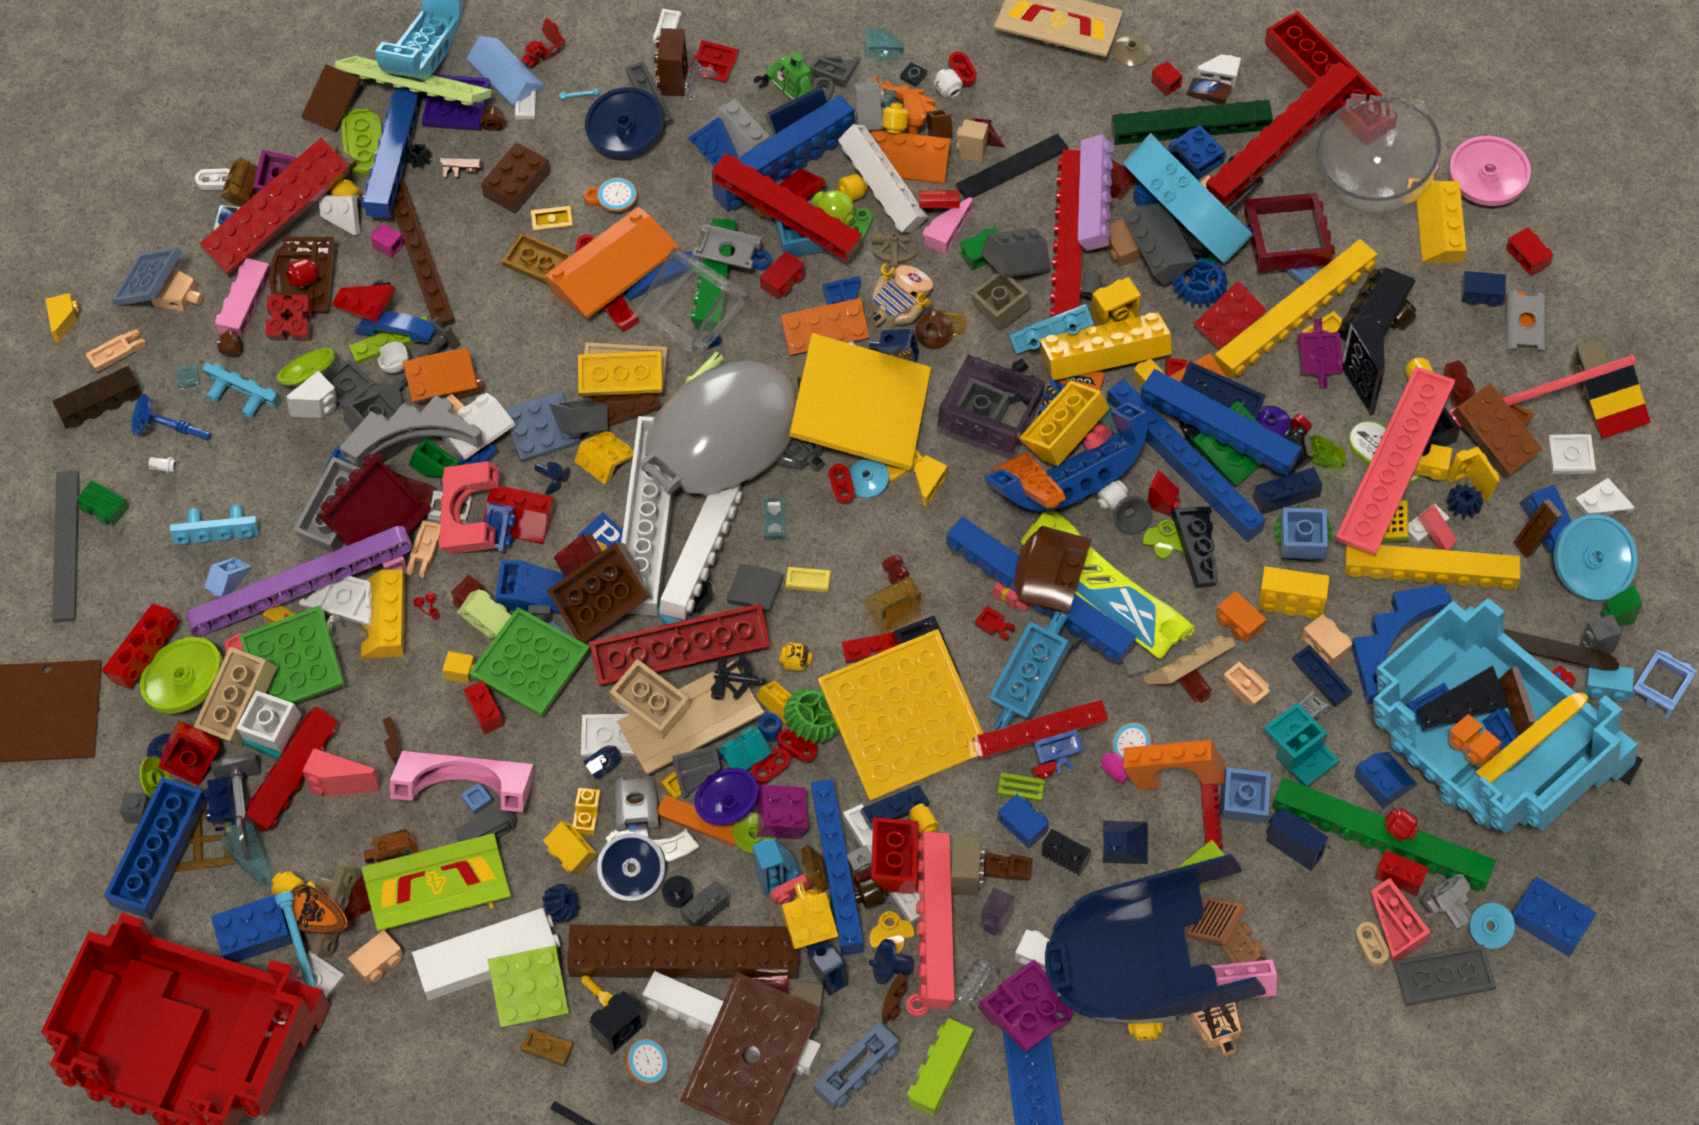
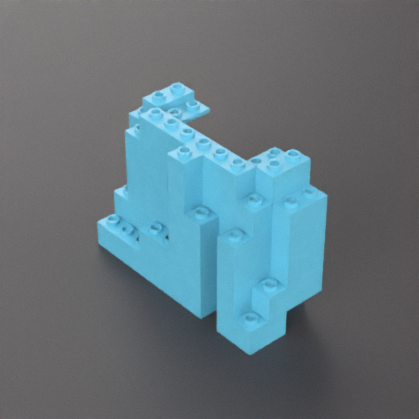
M1489 598L1476 609L1470 606L1466 611L1452 601L1377 667V690L1379 694L1374 698V721L1381 729L1385 728L1390 733L1391 747L1397 753L1405 755L1413 767L1421 769L1429 781H1434L1439 785V797L1445 805H1450L1455 810L1460 807L1464 811H1469L1478 824H1483L1488 829L1493 826L1497 830L1501 829L1506 834L1520 822L1524 826L1528 823L1533 827L1537 826L1543 831L1593 784L1599 789L1611 777L1618 781L1635 765L1638 744L1620 730L1623 709L1606 695L1599 700L1598 711L1587 702L1572 718L1492 784L1476 773L1480 768L1475 764L1469 763L1465 753L1453 749L1448 741L1449 729L1457 723L1423 732L1421 724L1416 722V714L1406 706L1407 703L1442 683H1445L1448 689L1451 690L1491 666L1494 667L1498 680L1511 667L1519 668L1536 721L1569 695L1576 694V692L1504 633V610ZM1509 708L1504 709L1508 712L1509 716L1511 717ZM1492 713L1474 718L1483 726V729L1479 732L1480 734L1486 730L1482 721Z

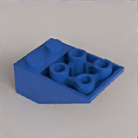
M501 559L495 595L496 603L503 605L507 610L515 611L519 607L528 612L529 605L551 606L552 613L561 614L547 590L568 575L524 561Z

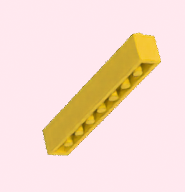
M1346 545L1344 551V575L1354 578L1369 576L1373 579L1392 578L1395 581L1406 579L1414 580L1417 583L1431 581L1440 585L1456 583L1459 586L1479 585L1482 588L1493 586L1501 587L1504 590H1511L1517 588L1520 580V556L1381 545L1375 556Z

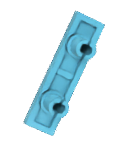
M1087 304L1011 332L1009 336L1016 354L1029 349H1037L1040 346V338L1066 332L1076 334L1079 330L1094 325Z
M206 362L202 369L207 377L215 380L206 396L218 402L226 387L250 396L241 412L250 418H253L261 403H266L274 408H278L282 403L277 396L278 393L268 387L266 389L261 388L257 382L251 379L246 381L241 375L233 371L231 373L226 372L218 364L213 366Z
M234 504L230 506V519L200 522V511L198 509L188 510L187 523L170 525V533L173 543L176 545L259 536V527L256 516L243 517L242 506Z

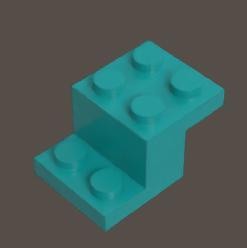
M1298 702L1264 727L1263 731L1278 746L1276 759L1302 785L1310 787L1339 764L1340 760L1325 746L1327 732Z

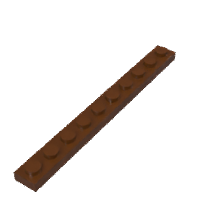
M401 176L392 208L393 214L402 234L431 319L433 320L435 316L438 317L443 326L453 324L455 322Z

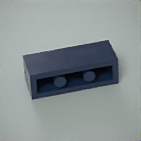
M1315 467L1255 485L1253 499L1260 514L1263 515L1320 497L1323 484Z

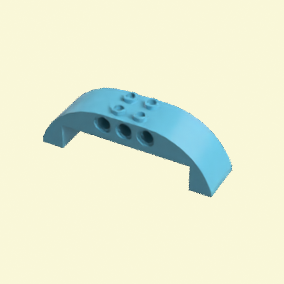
M422 0V11L398 43L381 42L375 50L379 68L385 73L421 80L428 79L451 48L459 27L464 0Z
M1150 133L1123 161V164L1224 264L1253 235L1153 134Z

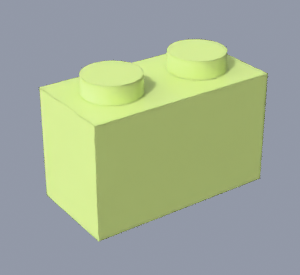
M483 590L470 592L457 613L490 639L496 637L511 615L503 605L495 603L490 599L491 596Z

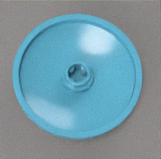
M1591 514L1579 517L1567 524L1557 538L1554 548V563L1557 574L1565 587L1580 598L1591 601L1610 599L1625 590L1632 582L1636 573L1638 558L1634 540L1621 523L1609 516Z

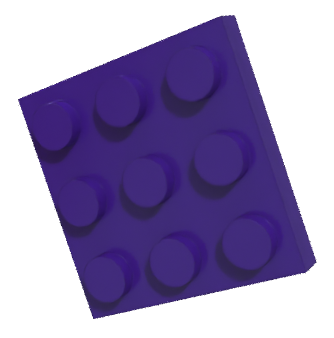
M432 74L487 89L490 87L489 78ZM427 95L422 125L426 127L481 130L482 126L479 118L486 108L487 99H484L483 102H474L473 105H464L460 100L449 101L445 100L444 96Z

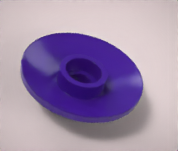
M1276 406L1261 407L1256 419L1261 426L1280 436L1285 435L1291 421L1287 412Z

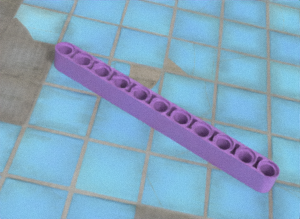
M402 526L393 527L189 610L186 615L191 633L194 636L206 635L406 554L412 548L407 531Z

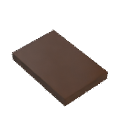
M326 64L301 118L337 133L362 80L357 76Z

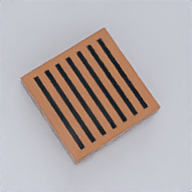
M1207 897L1203 904V918L1198 923L1192 924L1186 934L1191 939L1225 946L1246 908L1243 904Z

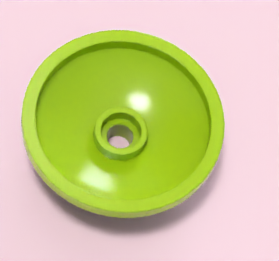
M320 348L307 352L286 364L277 374V379L280 384L286 386H300L317 371L324 376L334 362L335 353L331 348Z

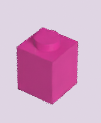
M384 223L378 229H375L370 236L373 248L390 258H393L404 246L402 234Z

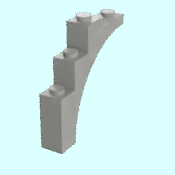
M435 395L421 412L416 407H409L404 403L389 420L385 416L377 415L371 411L341 445L340 451L343 459L360 468L363 465L362 461L369 454H377L390 445L414 437H450L465 441L477 448L483 443L481 430L476 425L466 423L461 416L454 413L453 404L448 399H442Z

